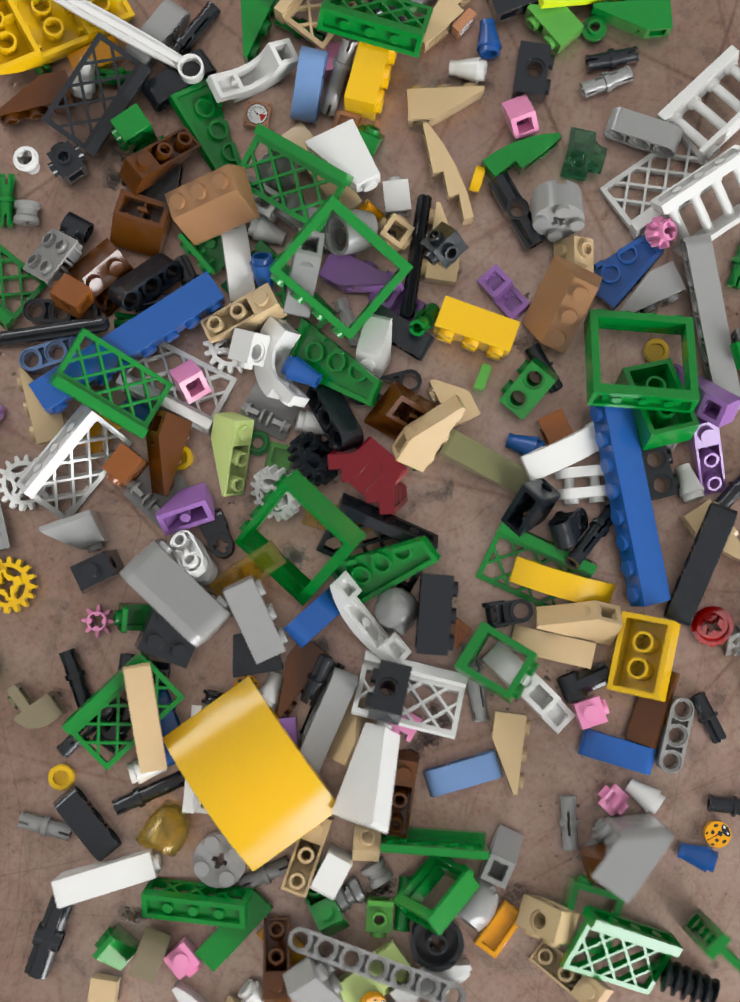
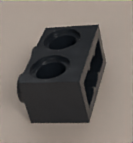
M666 446L644 451L641 449L651 501L677 495V489L680 488L677 475L672 473L670 464H673V456L669 448L666 449ZM649 454H655L658 457L659 464L657 467H652L648 464L647 457ZM657 478L665 483V490L662 493L654 488V481Z

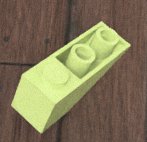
M236 412L214 413L211 442L221 495L223 497L244 495L254 419Z

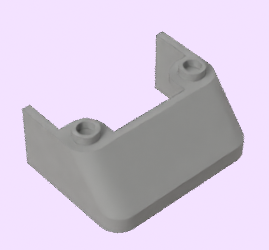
M163 538L156 539L120 571V575L184 638L198 647L210 640L233 615L232 610L224 596L221 594L218 597L210 595L174 560V555L172 554L174 549Z
M650 813L607 816L605 819L599 818L592 828L594 833L584 847L604 842L607 846V854L591 877L629 904L670 846L675 833ZM579 853L576 858L582 862V858Z

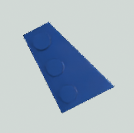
M642 235L617 250V253L594 264V273L603 277L595 297L614 311L664 254V249H659L658 246L651 247L645 235Z

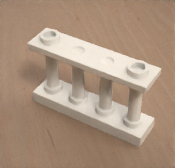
M733 45L725 50L657 114V119L681 127L683 133L700 147L698 152V162L700 164L707 159H713L720 151L721 146L740 129V100L719 84L725 75H732L740 82V68L738 67L739 50ZM707 92H713L737 112L728 123L701 101ZM689 109L696 110L719 130L709 141L683 119V115Z
M733 145L649 201L653 210L669 215L671 221L677 227V234L680 240L704 233H709L711 239L714 240L740 222V203L732 207L721 182L723 176L733 171L740 187V146ZM708 186H712L724 213L712 222L700 197L701 191ZM687 200H690L702 226V229L691 236L678 211L679 206ZM679 243L672 250L673 253L682 256L681 243Z

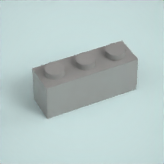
M250 575L224 587L223 593L256 664L285 652V643L288 642V638L282 627L277 628L274 622L277 614L272 604H266L262 596L266 594L261 580L255 581L254 576Z

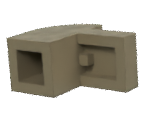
M21 682L12 685L6 690L9 694L7 698L10 704L16 710L20 709L21 711L13 719L23 727L29 729L42 728L52 724L68 712L53 691L46 693L34 702Z
M146 926L128 975L154 984L171 935Z

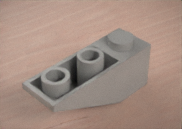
M315 231L311 233L292 256L289 276L313 297L325 239V233ZM287 286L283 313L309 318L311 306L306 301L302 305L290 295L292 289Z
M674 261L649 271L619 311L627 310L634 313L642 312L647 314L657 310V305L664 301L668 305L681 299L680 294L686 290V287Z

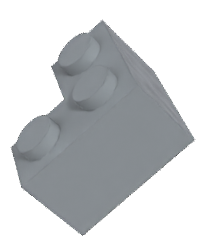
M318 951L320 956L325 957L320 951ZM306 956L291 966L292 969L283 974L288 996L295 1002H344L341 994L343 987L334 973L336 966Z

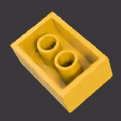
M359 41L344 95L345 111L359 114L361 118L375 121L376 113L381 114L385 100V90L383 89H388L391 66L395 64L397 52Z
M445 295L433 334L437 335L436 339L441 342L451 344L454 341L462 344L461 348L466 351L475 353L476 350L486 353L485 357L500 361V358L505 360L508 356L520 322Z
M622 611L623 626L617 635L606 689L665 702L681 624L673 620Z

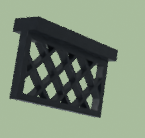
M98 32L42 118V121L83 148L90 155L96 157L110 136L111 130L114 129L110 120L128 109L152 70ZM100 41L110 46L112 58L97 60L95 49ZM114 50L120 53L122 56L115 57ZM93 54L94 61L87 62L90 56ZM128 59L135 64L130 74L119 76L116 60ZM113 61L116 77L101 79L98 64ZM95 64L98 80L83 82L81 76L82 68ZM77 76H78V78H79V83L73 84V82L75 81V79H76ZM127 78L121 86L120 79ZM117 80L119 91L115 96L105 98L102 82ZM98 83L101 99L87 101L84 85ZM80 86L83 102L68 104L67 91L69 88ZM64 98L65 105L58 106ZM112 100L107 108L106 101ZM102 102L104 108L102 117L90 119L87 104ZM84 105L87 120L72 123L69 107ZM66 108L68 124L58 125L50 119L56 109ZM98 122L94 129H92L91 123ZM88 123L90 135L85 143L75 137L73 126ZM70 126L71 133L63 129V127Z
M343 492L337 508L360 529L369 527L375 530L377 537L367 540L363 539L355 549L362 547L363 552H367V545L379 542L382 548L385 547L384 540L391 538L398 540L400 543L426 536L437 550V534L393 514L380 515L379 508ZM327 528L316 547V551L332 557L339 548L332 549L325 545L327 539L336 537ZM422 571L411 576L409 582L402 581L395 586L405 588L411 592Z

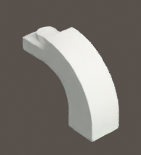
M289 38L270 42L256 58L247 64L232 70L209 75L206 82L217 103L231 99L236 103L255 96L281 81L297 66L299 57Z
M269 316L259 333L271 336L264 367L254 365L257 382L267 397L279 399L289 407L294 405L304 408L310 399L281 373L284 362L301 335L286 320Z

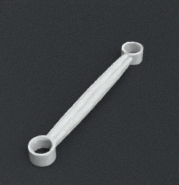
M53 0L112 36L176 68L184 82L196 84L203 79L205 69L199 56L191 53L182 56L152 36L88 0ZM189 61H195L201 67L199 73L192 77L182 73L183 65Z

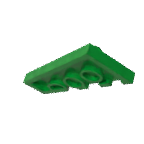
M206 79L169 96L168 101L182 124L201 145L198 150L211 171L227 164L240 165L241 158L235 142L232 141L228 120H225L222 112V102H216Z
M302 318L297 329L301 336L293 346L289 356L301 357L312 368L321 373V384L374 407L383 381L309 320Z
M421 536L349 556L331 576L336 580L344 571H347L362 590L357 597L362 603H365L438 562L440 555L427 537Z

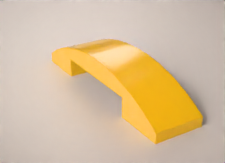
M516 556L509 578L510 582L573 602L597 600L610 604L616 586L614 583L546 566L541 562Z

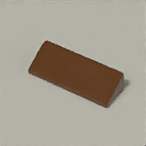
M671 671L665 702L643 697L637 698L625 734L626 739L656 749L680 676L679 673Z

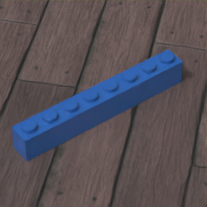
M206 271L100 339L134 360L141 356L146 358L157 351L156 347L163 342L168 344L179 337V332L185 328L192 329L200 324L202 317L222 309L223 304L226 303L225 297L208 271ZM94 343L81 350L82 356L96 353ZM99 345L100 351L107 350ZM112 352L101 355L105 370L119 366L117 357ZM97 356L83 359L86 374L101 371ZM122 359L123 365L129 364ZM79 360L69 362L63 373L72 378L81 376L82 371ZM59 365L28 384L49 415L63 412L68 408V403L74 400V398L47 383ZM119 370L106 373L108 382L113 379L112 375ZM102 374L88 378L90 389L97 384L99 386L104 385ZM83 379L76 380L81 384L85 385Z
M590 405V417L594 423L595 442L599 448L600 467L604 473L605 491L610 502L611 520L615 527L616 545L620 552L621 570L625 576L626 595L630 601V606L646 607L671 600L633 409Z

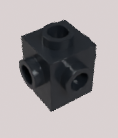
M69 140L56 143L51 147V151L47 153L51 160L47 164L55 177L60 175L67 186L90 173L82 162L86 159L85 155L78 145L73 147Z
M443 221L420 242L426 251L424 253L425 258L432 265L439 264L445 269L453 264L468 248L458 231Z

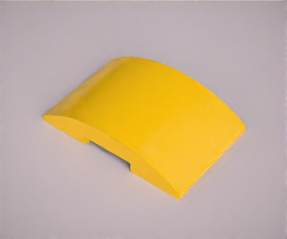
M0 0V75L27 71L66 58L68 53L91 44L98 32L105 37L110 34L53 0ZM88 0L127 23L135 17L127 0Z
M248 676L164 736L163 741L179 770L212 820L252 871H255L331 816L336 799L297 747L253 680Z

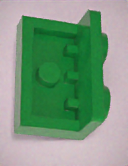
M182 232L177 235L182 241L180 243L181 248L187 254H193L197 258L198 262L196 264L203 272L208 271V273L218 276L225 269L220 235L199 245H193Z

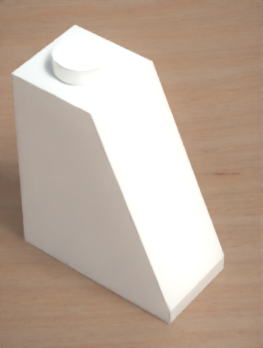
M353 119L305 141L307 151L354 177L349 187L355 192H368L377 187V183L381 182L380 172Z

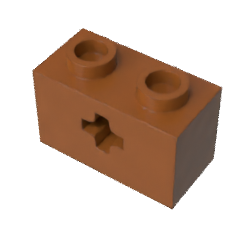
M121 443L102 468L107 471L104 475L115 485L122 487L123 485L128 486L133 480L136 481L149 466V462L132 448Z

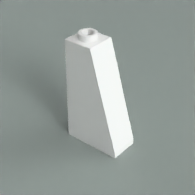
M377 721L375 725L365 722L331 813L346 821L387 834L400 735L391 731L392 726L387 723Z
M154 848L61 872L51 881L57 909L157 878L160 873L159 870L162 869L159 854H155Z

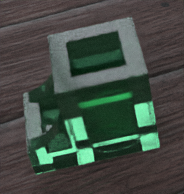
M571 127L565 147L560 172L561 177L585 181L588 172L601 174L607 155V148L597 143L596 132Z

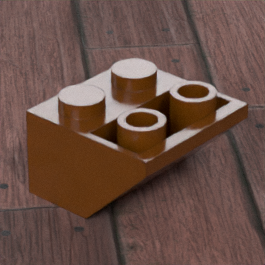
M121 189L113 212L110 241L115 247L147 257H153L158 253H162L172 222L168 204L144 195H134L131 191Z
M106 238L68 271L73 278L91 287L95 299L94 303L108 317L120 307L108 298V289L113 282L133 270V267L113 243Z
M394 380L364 419V423L396 440L406 425L429 412L436 405Z

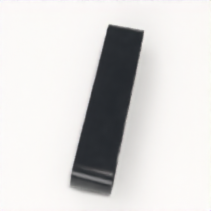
M714 502L710 503L671 593V600H668L663 615L664 618L687 627L691 625L735 524L738 511Z

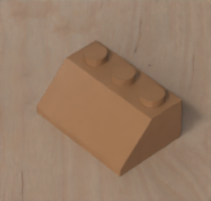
M227 164L165 193L172 219L193 245H199L260 217L245 167Z
M555 255L522 323L542 344L565 354L600 287L603 277Z

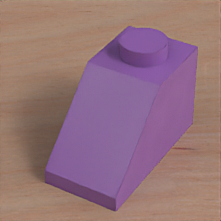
M203 482L180 490L156 512V518L165 535L168 536L180 530H186L215 520V501L206 483Z

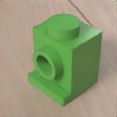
M367 896L365 932H371V937L385 938L386 933H392L394 897ZM377 915H382L385 918L382 923L376 922L374 919Z

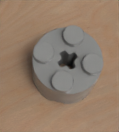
M550 180L538 185L533 190L530 206L532 225L537 233L544 235L549 241L557 242L562 237L571 235L585 227L582 191L577 184L567 180L566 184H560L557 180Z
M220 830L207 834L200 841L193 855L195 875L204 884L214 888L232 886L241 878L247 866ZM220 853L225 855V861L219 863L217 858Z

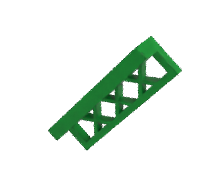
M155 878L149 880L141 893L142 917L245 929L248 924L247 907L253 896V888L237 886L214 888L202 882ZM155 887L165 888L162 890H154ZM238 896V897H243V898H242V899H233L232 897Z

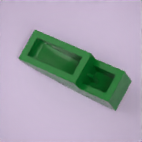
M549 133L513 142L482 160L481 167L486 169L485 174L491 181L512 168L520 176L560 143L562 136L560 133Z
M254 888L253 896L247 907L248 924L246 928L237 929L218 926L200 944L195 954L214 972L273 909V906Z

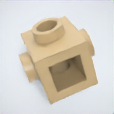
M393 213L387 218L382 217L380 219L377 235L396 252L400 249L404 251L412 240L410 235L415 227L409 224L410 222L402 215ZM391 231L394 234V237H392L387 232Z

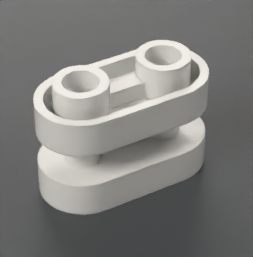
M600 465L566 467L556 471L555 479L564 480V489L557 490L560 493L558 501H563V505L579 504V499L588 498L589 503L605 502V497L607 496L605 491L606 485L600 484V476H604ZM589 478L590 486L575 488L574 479Z
M188 530L176 532L170 540V545L174 549L173 554L178 564L200 585L204 586L212 583L217 576L218 569L206 545Z

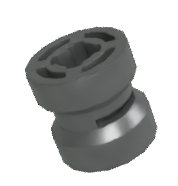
M356 876L348 879L344 886L341 885L335 896L343 912L351 909L353 903L361 904L367 901L366 894Z

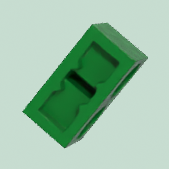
M137 103L110 120L114 127L111 133L123 152L129 150L132 155L138 152L140 148L142 149L158 141L150 122Z
M537 357L531 362L526 359L517 370L520 374L514 382L510 379L500 390L504 395L499 401L522 420L560 377ZM531 371L540 373L542 377L540 383H535L530 379L529 373ZM521 391L525 395V401L517 402L513 397V392Z

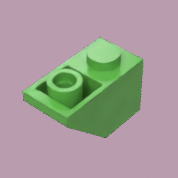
M530 4L524 16L528 27L532 31L536 30L541 35L542 42L550 44L551 50L553 49L557 55L581 35L584 27L568 7L540 9L539 4Z

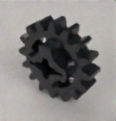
M302 432L289 443L291 446L287 449V452L291 455L287 459L294 462V465L291 467L292 470H298L310 483L314 481L316 486L321 484L325 486L338 476L337 471L340 469L328 470V454L334 449L328 446V440L322 441L320 434L314 437L312 432H309L307 435Z

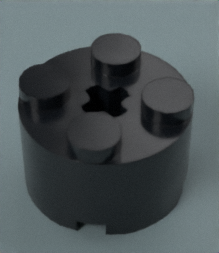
M453 919L443 933L438 936L440 939L439 945H434L433 937H437V934L413 922L409 939L414 959L425 969L433 972H442L452 968L464 950L463 935L458 922Z

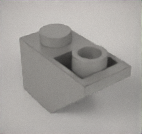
M499 824L488 848L489 860H483L478 871L480 878L505 889L515 868L524 835Z

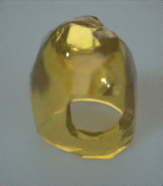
M175 803L160 806L151 814L137 835L136 841L145 848L156 849L168 856L175 857L188 837L190 829L189 818L186 813L182 812V808Z

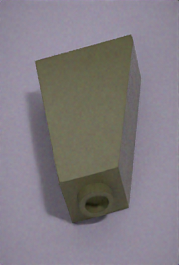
M453 428L438 457L515 496L524 483L530 482L524 467Z

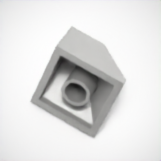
M86 510L39 527L41 533L75 548L87 549L88 553L102 549V544L109 542L100 514L93 510Z

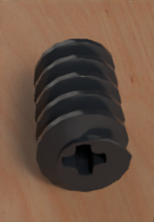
M670 959L660 976V991L665 992L667 987H670V996L673 997L677 991H680L679 999L681 1001H684L687 995H689V1002H696L697 999L700 1002H715L720 991V980L717 978L711 980L708 974L701 975L699 970L692 971L689 966L685 965L682 967L680 962L674 961L672 963Z

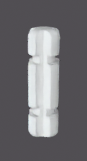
M339 298L335 301L336 310L340 312V320L349 327L355 320L353 312L349 310L348 298ZM356 333L351 340L347 338L351 348L357 347L360 333Z

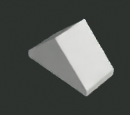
M331 843L309 888L334 900L352 866V854Z

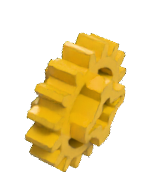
M8 557L5 563L4 559L0 558V594L5 596L6 601H8L7 603L0 600V609L3 607L4 613H10L11 607L15 612H20V605L28 607L30 604L27 599L36 597L31 591L38 588L37 584H32V580L37 578V574H29L32 566L27 565L23 567V559H18L14 563V557ZM9 567L18 570L22 575H14ZM8 581H13V585L10 586V589H5L4 585H6ZM25 585V590L22 596H20V591L22 587Z

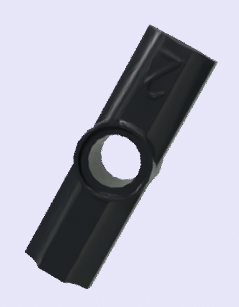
M508 172L502 173L490 181L488 186L504 212L505 220L512 226L525 250L533 249L545 241L546 237L534 230L529 204L520 195ZM512 207H519L522 209L523 215L519 217L514 216L510 209Z
M54 894L50 898L43 921L39 923L32 940L34 946L25 966L24 973L34 979L45 980L47 978L55 954L58 953L66 934L65 926L73 908V904L57 909Z

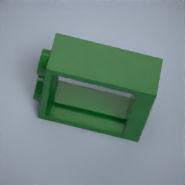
M482 621L454 667L458 673L510 704L514 698L516 700L520 698L526 687L523 685V682L527 676L532 677L539 663L536 662L538 660L537 653ZM489 637L527 658L507 690L470 668Z
M429 856L393 901L404 916L440 936L479 888V884L473 877L475 873L467 865L462 864L460 866L451 857ZM444 875L456 880L433 910L421 904Z
M579 874L578 878L570 877L563 906L573 910L578 891L583 890L613 899L611 913L621 915L624 900L603 885L588 881L585 875ZM586 936L585 942L590 941L594 938ZM614 939L605 942L607 949L612 948ZM601 944L588 950L591 954H598L603 951Z

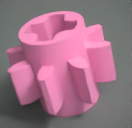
M661 215L653 217L652 222L646 224L645 238L651 244V247L658 246L659 249L670 247V242L676 241L677 227L671 221V218L664 219Z
M97 605L96 611L87 608L88 617L81 619L82 622H87L88 628L85 632L88 633L93 630L96 637L101 636V630L108 634L111 633L109 625L114 623V621L110 618L109 614H111L112 609L102 611V605ZM95 616H103L101 621L103 626L94 625L96 622Z
M616 784L611 788L605 785L598 793L602 797L598 804L612 817L616 812L622 816L630 807L626 803L630 797Z

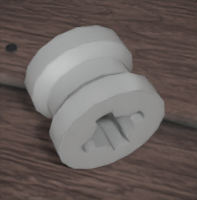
M15 200L14 208L16 209V215L13 216V223L22 226H38L39 218L37 217V212L40 210V203L32 200Z
M383 856L379 857V862H370L361 869L362 875L368 877L371 889L380 887L394 876L393 872L386 868Z

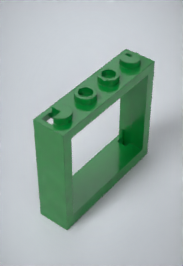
M332 194L325 199L268 267L269 271L272 272L269 277L280 287L285 283L292 289L290 295L301 305L306 301L312 307L310 312L321 322L324 319L328 320L332 324L330 330L341 339L345 335L350 340L413 268L409 262ZM331 210L398 268L349 327L281 270Z
M602 308L589 310L584 321L587 405L683 413L693 412L700 401L693 317L634 313L627 310L610 311ZM599 329L681 335L685 390L601 383Z
M295 469L288 476L285 473L282 474L273 484L276 487L275 491L271 489L262 498L263 506L259 504L250 513L249 516L252 520L247 519L240 526L239 529L242 532L234 542L303 606L367 535ZM287 492L343 543L312 580L308 579L257 531Z

